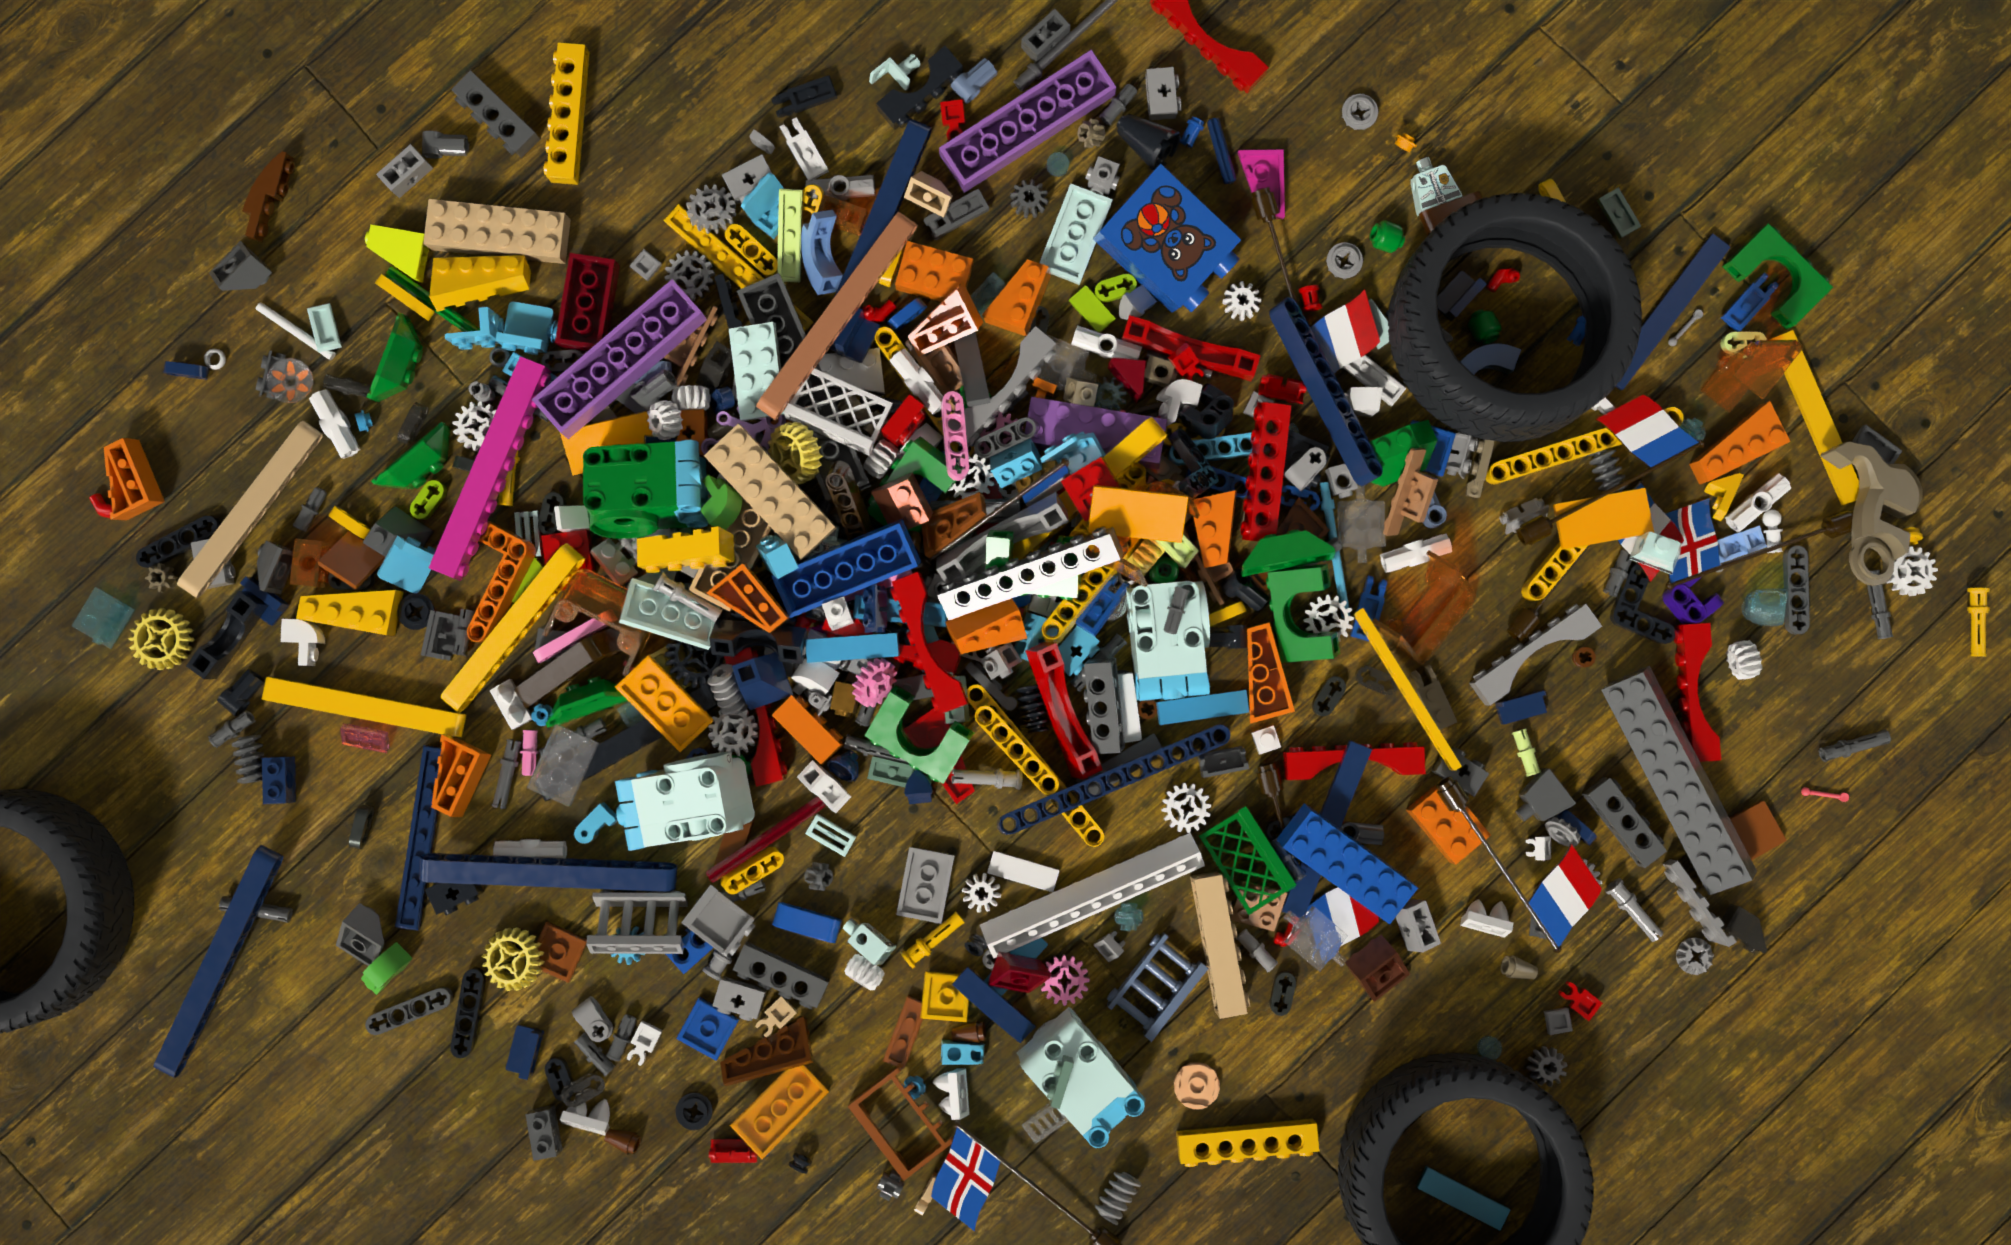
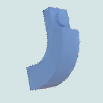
M833 210L812 213L810 223L803 224L801 251L808 279L817 295L837 292L843 276L833 260L830 248L831 233L837 217Z
M1489 344L1473 350L1460 362L1473 375L1482 369H1493L1508 375L1514 371L1521 349L1505 344Z

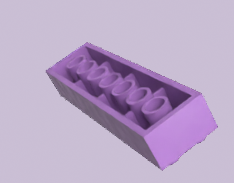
M1090 50L939 147L940 157L965 193L1114 97L1116 86L1093 51Z
M671 279L537 394L532 401L559 432L567 439H570L707 321V319L675 281Z

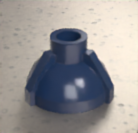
M847 750L841 755H835L827 762L828 770L844 781L855 782L858 778V762L856 761L858 755L852 750Z

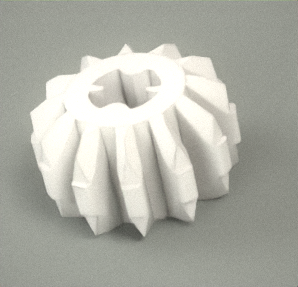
M1241 281L1238 287L1232 284L1230 286L1231 291H1225L1224 295L1227 298L1223 299L1222 304L1229 305L1224 311L1225 313L1233 311L1232 319L1237 314L1240 321H1244L1245 314L1251 319L1253 312L1259 311L1260 308L1256 304L1261 303V298L1255 297L1258 295L1259 290L1251 291L1253 286L1251 283H1249L1247 288H1244V282ZM1241 297L1245 298L1243 305L1238 304Z
M688 385L673 389L672 403H677L678 410L704 409L706 411L709 409L711 395L707 387Z
M667 400L659 401L652 404L650 410L647 411L649 416L647 421L650 425L649 430H652L653 437L663 440L671 439L678 436L680 430L683 429L681 424L683 419L680 415L681 410H678L677 403Z
M880 440L866 459L863 468L873 477L882 478L899 455V449L890 441Z
M1743 640L1728 646L1726 651L1728 656L1727 662L1733 676H1736L1739 680L1750 679L1760 675L1763 667L1761 664L1762 659L1755 644L1750 640Z
M986 873L982 874V880H979L978 875L974 874L975 883L967 879L966 883L971 888L964 887L962 889V892L970 893V895L963 897V900L969 901L972 899L968 908L972 909L977 904V912L979 913L981 912V905H984L985 910L988 912L990 911L989 902L993 906L998 904L992 897H1001V893L993 892L1000 888V884L991 886L995 878L992 876L988 882L985 881ZM980 887H984L988 895H984V898H979V894L975 893L976 889L979 891Z
M855 954L849 960L844 970L847 976L869 990H875L880 985L885 974L879 966L873 965L859 954Z

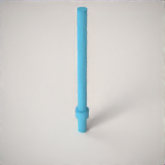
M1329 482L1320 483L1322 496L1320 504L1321 510L1324 511L1326 526L1330 529L1328 539L1331 540L1337 537L1333 513L1335 504L1334 499L1331 500ZM1339 550L1335 553L1332 563L1339 603L1345 600L1347 603L1344 607L1347 609L1349 604ZM1340 610V612H1341V618H1344V615H1343L1342 611Z

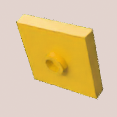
M925 971L920 1018L967 1022L969 999L952 985L960 974Z

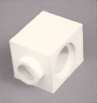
M844 596L822 604L832 631L854 623Z

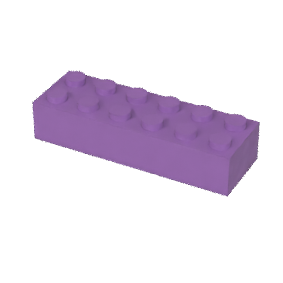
M1031 397L1028 417L1034 418L1039 424V431L1031 440L1037 450L1043 451L1054 445L1058 447L1063 444L1062 439L1070 434L1075 433L1076 435L1084 431L1085 434L1094 432L1105 454H1107L1139 425L1150 418V416ZM1153 417L1166 432L1167 419ZM1027 421L1025 434H1030L1033 431V426ZM1164 440L1138 463L1142 464L1145 468L1159 470Z

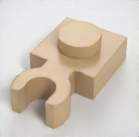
M780 996L765 1011L768 1018L760 1019L755 1027L758 1028L761 1024H766L768 1031H766L764 1036L767 1037L772 1033L775 1024L781 1029L798 1011L786 998Z
M936 1172L932 1174L915 1206L914 1211L920 1215L924 1214L929 1202L932 1200L931 1193L937 1176Z

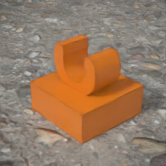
M1037 377L1032 388L1038 390L1036 398L1045 399L1046 395L1054 396L1057 385Z

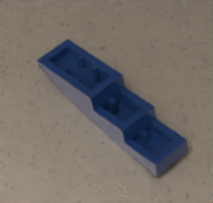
M968 966L952 983L967 999L1019 1043L1036 1027L1003 995L1001 996L992 986H989L986 981L982 980Z

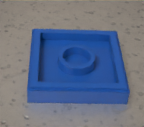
M1412 420L1410 424L1418 423V421ZM1431 426L1437 438V443L1428 466L1423 472L1443 477L1456 433Z
M699 997L676 1039L717 1061L739 1018L732 1014L718 1012V1008L714 1007L712 1003Z

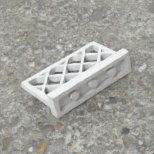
M814 368L811 374L819 377L822 385L810 389L807 383L808 377L790 404L788 403L784 411L785 419L797 423L801 422V424L807 425L810 430L870 456L873 445L893 403ZM834 385L841 387L843 394L831 398L827 388ZM824 389L828 399L815 404L812 393ZM809 394L813 405L801 407L796 404L799 397ZM856 394L862 396L864 404L852 407L848 397ZM845 398L849 409L836 413L833 402ZM830 404L833 414L826 417L820 415L817 408ZM875 404L885 407L883 414L873 417L869 406ZM866 408L870 418L857 422L854 412ZM851 413L854 424L849 426L842 425L838 417ZM872 422L875 429L872 436L869 437L862 434L859 426Z

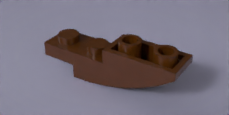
M281 152L269 162L257 177L246 198L242 212L249 215L250 219L245 236L253 241L263 242L264 237L268 234L269 217L274 212V200L283 202L284 196L288 194L289 177L295 168L294 158L288 153Z

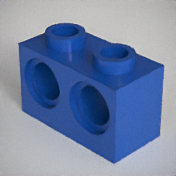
M688 928L685 930L688 934L682 938L684 948L689 952V957L683 959L679 954H666L683 974L713 949L707 942L703 944L698 943L695 938L696 934Z

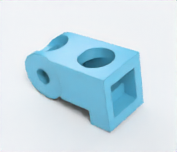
M605 802L600 803L576 827L574 832L576 840L583 844L595 840L598 836V831L605 824L612 826L618 821L616 813Z
M942 1040L941 1063L942 1065L983 1064L985 1044Z

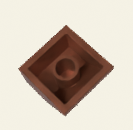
M913 472L871 491L887 524L903 519L907 530L929 521L933 514Z
M1382 935L1372 939L1367 946L1358 953H1354L1345 962L1351 973L1374 1002L1410 975L1398 953Z

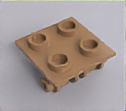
M1247 880L1240 881L1239 886L1245 887ZM1249 882L1248 888L1261 891L1262 885ZM1267 885L1264 888V892L1271 894L1281 890L1269 888ZM1238 889L1241 895L1243 896L1244 890ZM1247 891L1245 901L1250 908L1259 903L1261 894ZM1287 892L1250 915L1247 914L1237 898L1230 920L1275 931ZM1263 895L1262 901L1268 898L1269 896Z

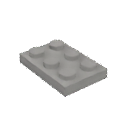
M909 847L896 915L942 923L955 855Z

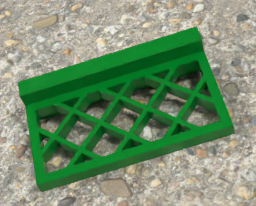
M1246 806L1199 836L1248 915L1296 887L1293 878ZM1236 819L1242 827L1240 836L1226 833L1228 824ZM1223 827H1225L1224 832L1218 831V830L1222 829ZM1243 831L1246 833L1248 838L1242 837ZM1213 833L1223 835L1221 847L1210 846L1206 838ZM1226 836L1239 839L1236 852L1223 849ZM1241 840L1253 844L1254 850L1252 855L1239 853ZM1214 850L1219 851L1218 857L1215 854ZM1256 851L1258 852L1260 857L1255 856ZM1222 852L1235 855L1233 868L1222 865L1220 861ZM1238 856L1251 859L1249 871L1235 868ZM1254 860L1265 863L1267 866L1265 875L1251 872ZM1226 870L1232 871L1231 877ZM1268 870L1271 872L1273 877L1267 876ZM1234 871L1248 875L1245 887L1234 884ZM1250 875L1264 878L1261 891L1248 888ZM1266 879L1276 881L1281 890L1274 894L1264 892ZM1238 889L1244 890L1243 896L1241 895ZM1247 891L1261 894L1259 903L1252 908L1245 901ZM1263 895L1269 896L1268 898L1262 901Z

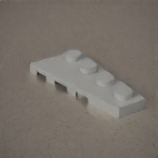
M1672 859L1664 862L1663 866L1666 869L1664 871L1666 877L1670 882L1676 884L1679 889L1677 894L1682 901L1687 902L1690 906L1689 912L1695 921L1701 923L1704 928L1702 933L1707 940L1728 947L1735 944L1737 941L1732 935L1726 936L1721 929L1724 926L1721 919L1708 911L1710 904L1699 892L1695 893L1696 885L1677 860Z

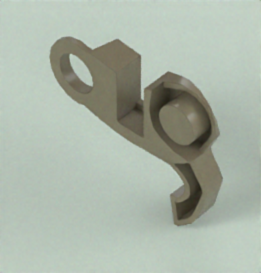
M1844 442L1823 452L1821 457L1839 469L1853 464L1859 475V492L1852 518V548L1849 552V563L1852 572L1858 580L1866 585H1882L1892 577L1894 560L1909 553L1910 533L1880 520L1881 511L1897 518L1915 513L1922 501L1923 489L1918 477L1905 464H1888L1872 446ZM1868 548L1874 549L1881 556L1883 568L1878 575L1871 573L1865 566L1864 553Z

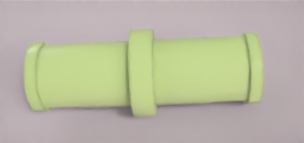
M1527 729L1513 732L1512 735L1519 751L1517 755L1522 759L1526 776L1540 773L1541 770L1534 754L1536 750L1535 747L1532 748Z

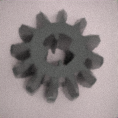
M1031 179L1030 185H1027L1026 181L1022 180V187L1015 185V192L1010 194V198L1014 200L1011 202V207H1018L1016 209L1017 215L1024 212L1025 219L1028 218V213H1032L1033 218H1036L1037 211L1043 213L1045 210L1043 206L1048 205V200L1045 198L1048 192L1047 190H1042V183L1035 187V180ZM1030 195L1033 196V202L1030 200L1029 203L1025 201V196H1028V198Z

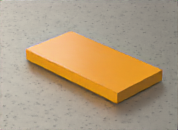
M647 411L587 424L570 439H567L560 433L572 475L583 473V453L590 447L644 444V435H653L652 430H649L650 425L647 421L649 419Z
M1093 485L1088 533H1092L1100 527H1105L1106 529L1113 527L1117 536L1182 543L1188 495Z
M1645 488L1608 494L1556 522L1562 550L1642 536L1648 531L1655 533ZM1591 498L1554 504L1555 517Z
M647 655L615 686L679 752L684 750L714 721L650 655Z
M805 1065L785 1070L729 1126L763 1159L829 1091Z

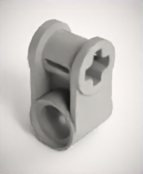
M1316 447L1309 449L1286 471L1284 476L1302 491L1326 465L1327 460L1324 451ZM1321 455V462L1319 464L1317 462L1312 464L1311 456Z
M590 996L572 1010L573 1017L583 1027L591 1040L601 1042L612 1035L613 1024L594 997ZM603 1026L605 1030H603L601 1034H598L597 1030L599 1029V1027Z

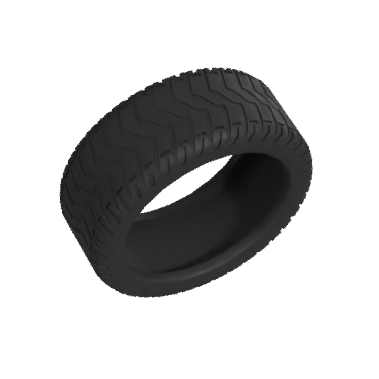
M1524 193L1499 194L1490 198L1485 197L1476 200L1472 204L1468 203L1459 208L1458 211L1452 212L1430 232L1429 236L1425 238L1408 260L1409 262L1401 271L1400 278L1393 289L1394 293L1391 296L1390 312L1388 313L1389 344H1391L1390 348L1397 370L1408 390L1421 406L1444 424L1466 435L1484 440L1513 442L1535 439L1553 433L1573 422L1604 399L1621 381L1632 362L1641 333L1642 308L1640 291L1635 273L1621 246L1590 215L1566 202H1561L1558 199L1547 196L1543 197L1542 195ZM1484 248H1509L1531 254L1550 265L1563 277L1578 299L1582 315L1586 320L1585 345L1581 362L1570 383L1563 388L1543 393H1516L1494 387L1473 375L1456 358L1449 347L1438 318L1437 292L1442 272L1447 263L1465 253Z
M30 789L0 790V827L9 828L29 838L47 854L60 875L66 894L67 925L63 943L52 965L35 984L21 993L0 991V1034L60 1016L62 1013L79 1006V1003H83L106 982V979L110 977L117 967L116 964L125 952V946H127L131 934L130 930L132 929L134 918L132 877L118 843L107 828L81 806L63 797Z
M1469 1053L1428 1055L1427 1057L1412 1060L1410 1063H1405L1395 1068L1393 1072L1385 1075L1366 1093L1356 1106L1347 1123V1128L1341 1141L1338 1158V1181L1346 1215L1363 1245H1409L1395 1235L1387 1218L1383 1198L1384 1172L1392 1148L1404 1130L1424 1112L1445 1102L1465 1098L1494 1100L1514 1107L1526 1120L1538 1148L1541 1163L1540 1184L1533 1208L1521 1227L1500 1245H1581L1589 1226L1588 1221L1591 1219L1592 1202L1594 1201V1186L1592 1185L1594 1179L1592 1167L1590 1166L1591 1160L1585 1148L1586 1144L1580 1132L1576 1129L1577 1126L1572 1118L1553 1099V1096L1517 1070L1514 1071L1513 1068L1504 1063H1498L1496 1060L1488 1057H1479Z

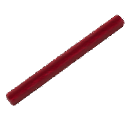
M818 796L709 869L706 872L707 877L712 883L716 882L819 812L826 804Z

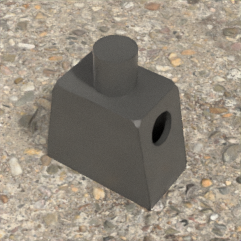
M1542 768L1541 772L1537 773L1518 794L1525 804L1515 812L1524 822L1532 815L1537 820L1545 821L1574 806L1576 802L1549 768Z

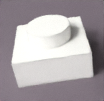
M1274 726L1251 733L1259 755L1281 748Z

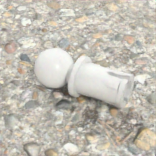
M1767 510L1762 520L1768 526V530L1763 531V533H1766L1768 548L1781 543L1780 532L1783 529H1778L1777 527L1781 522V514L1776 510ZM1779 548V549L1773 550V551L1768 552V553L1783 552V551H1782V548Z

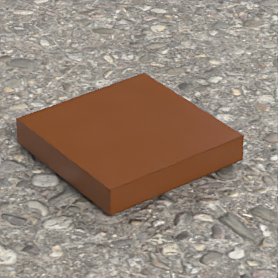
M348 531L318 560V565L349 586L357 589L383 563L386 557L364 544L362 539Z
M1760 800L1730 817L1751 860L1787 841L1764 800Z
M547 921L537 940V943H541L538 951L545 952L542 956H539L544 963L538 967L543 972L569 983L587 946V939Z

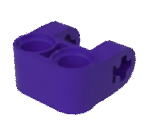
M1701 577L1674 586L1672 590L1666 589L1663 592L1664 603L1682 624L1699 623L1724 604V601L1717 593L1709 596L1702 603L1689 588ZM1675 591L1680 595L1679 601L1674 597ZM1689 609H1692L1694 612L1693 619L1689 615Z

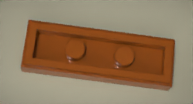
M907 996L883 1062L896 1067L900 1066L902 1069L905 1068L923 1021L920 1018L922 1000Z

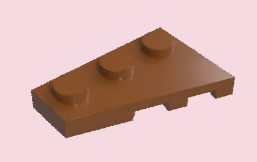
M981 492L934 510L930 520L921 524L924 552L929 559L987 515L985 497Z

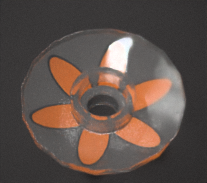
M293 358L282 359L274 363L268 370L266 386L270 394L278 401L296 403L305 399L311 392L313 375L309 367L302 361ZM294 379L295 384L288 386V381Z

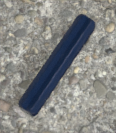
M1212 118L1208 120L1207 126L1223 182L1230 184L1236 180L1235 172L1219 118Z

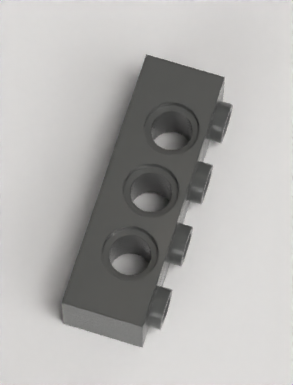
M471 70L451 89L457 95L455 101L464 109L468 106L473 111L470 115L479 124L484 122L489 127L487 131L496 140L500 137L505 142L502 146L512 156L516 153L522 158L540 140L537 134ZM483 97L481 103L474 104L476 98ZM499 112L495 120H490V116L493 113ZM509 128H515L512 135H506Z
M1116 658L1089 659L1082 667V678L1086 680L1087 688L1084 690V699L1086 703L1088 702L1089 707L1086 719L1087 724L1091 726L1089 741L1097 754L1121 753L1125 748ZM1096 679H1101L1105 684V688H1099L1096 685ZM1099 701H1102L1107 705V711H1103L1099 708ZM1100 724L1107 725L1109 727L1110 732H1103L1100 728Z
M1602 777L1584 791L1582 795L1637 866L1646 868L1667 852L1663 846L1665 843L1657 833L1653 834L1650 830L1649 821L1643 815L1639 816L1634 809L1636 808L1634 802L1621 793L1622 787L1614 778ZM1613 796L1615 798L1616 804L1612 809H1610L1608 806V800L1610 797ZM1625 815H1628L1630 822L1624 827L1622 819ZM1642 833L1644 841L1638 845L1636 838L1638 834Z
M749 942L744 944L733 968L737 972L736 975L745 980L752 978L758 981L757 985L767 990L774 988L779 991L778 994L786 999H791L792 997L800 1000V1005L809 1009L818 1007L830 979ZM755 962L764 963L766 967L764 973H758L755 970ZM778 971L784 972L787 980L785 982H778L775 978V973ZM804 981L808 986L807 991H798L796 982Z

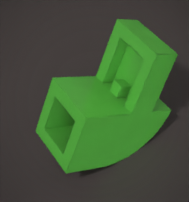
M707 475L702 482L712 497L701 507L700 511L711 526H719L726 530L736 520L741 511L742 496L722 478L716 479Z
M396 942L364 970L361 980L368 989L377 995L387 986L391 979L406 968L413 958Z

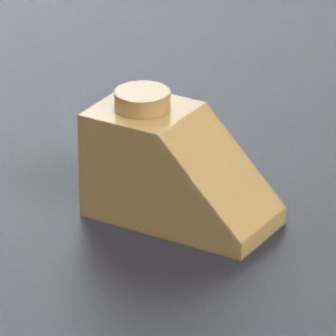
M921 171L911 177L904 198L945 217L952 195L940 180Z

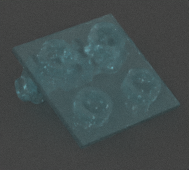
M95 587L72 627L93 638L92 642L98 645L103 644L112 649L135 609Z

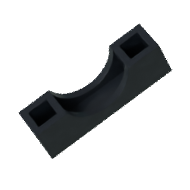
M946 46L928 59L930 77L923 88L913 93H902L892 89L876 103L878 112L894 130L898 127L903 128L906 126L911 116L916 112L919 114L924 111L929 101L942 96L945 88L963 73L962 64Z
M238 591L225 609L227 617L222 628L209 642L197 649L186 667L203 679H217L269 605L252 592Z
M723 619L716 620L709 637L712 655L735 657L746 648L764 646L775 651L780 662L798 664L803 663L806 654L805 640L808 639L807 628L780 625L773 632L768 633L753 622Z

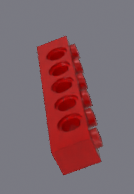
M1258 402L1254 409L1253 418L1256 421L1255 429L1251 433L1253 447L1252 453L1249 454L1248 458L1250 473L1246 478L1245 484L1248 491L1247 499L1243 502L1245 517L1240 527L1242 540L1259 542L1266 535H1277L1291 405ZM1268 421H1271L1273 424V429L1270 433L1266 429ZM1266 444L1270 446V453L1267 456L1264 453V446ZM1263 467H1266L1268 470L1266 478L1261 476ZM1261 490H1264L1265 492V498L1263 501H1260L1258 498V494ZM1258 513H1261L1263 516L1260 524L1256 522Z

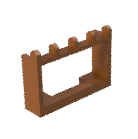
M898 1066L895 1069H891L852 1099L848 1104V1108L901 1178L906 1180L950 1146L953 1136L948 1139L942 1137L937 1128L943 1122L939 1119L933 1124L923 1112L929 1104L927 1101L921 1105L917 1104L909 1093L915 1085L912 1082L906 1087L897 1077L902 1068ZM890 1079H892L939 1142V1144L910 1166L899 1151L896 1152L870 1118L871 1114L862 1104L865 1098Z

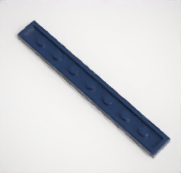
M1711 234L1641 326L1639 342L1632 362L1621 381L1616 385L1619 390H1623L1731 248L1716 235Z
M1350 740L1320 811V815L1338 828H1341L1372 751L1371 748ZM1300 860L1299 865L1307 876L1296 882V887L1287 892L1281 911L1303 920L1321 875Z
M423 745L395 923L397 928L418 931L421 926L427 882L420 880V856L432 853L438 810L432 808L431 805L435 778L438 776L439 764H437L438 756L441 754V747Z

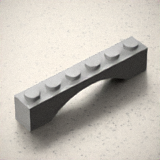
M1036 326L1021 341L1017 367L1005 387L994 397L990 398V403L964 408L967 447L974 446L975 442L981 438L980 434L984 429L989 430L996 422L995 417L1000 412L1004 413L1010 407V401L1015 395L1019 397L1026 389L1025 384L1030 379H1036L1042 370L1040 368L1046 362L1050 363L1056 356V343ZM950 420L948 427L952 430H958L960 423L957 420Z
M1055 492L937 557L936 570L945 583L953 580L959 582L986 561V537L990 530L1013 531V544L1031 536L1049 533L1069 522L1068 510Z
M1576 603L1565 610L1567 614L1561 619L1559 617L1552 619L1547 623L1548 628L1544 631H1535L1528 637L1530 640L1524 645L1522 643L1517 644L1510 649V655L1505 658L1501 656L1491 663L1493 667L1487 671L1482 669L1473 675L1474 680L1469 684L1484 705H1492L1510 692L1512 681L1518 669L1536 650L1559 640H1584L1601 628L1602 625L1587 604L1578 606Z

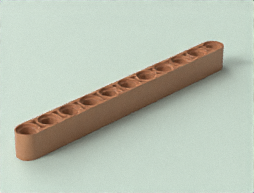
M900 212L893 217L761 396L756 405L758 409L774 420L779 418L788 403L793 399L911 238L918 226L915 222Z

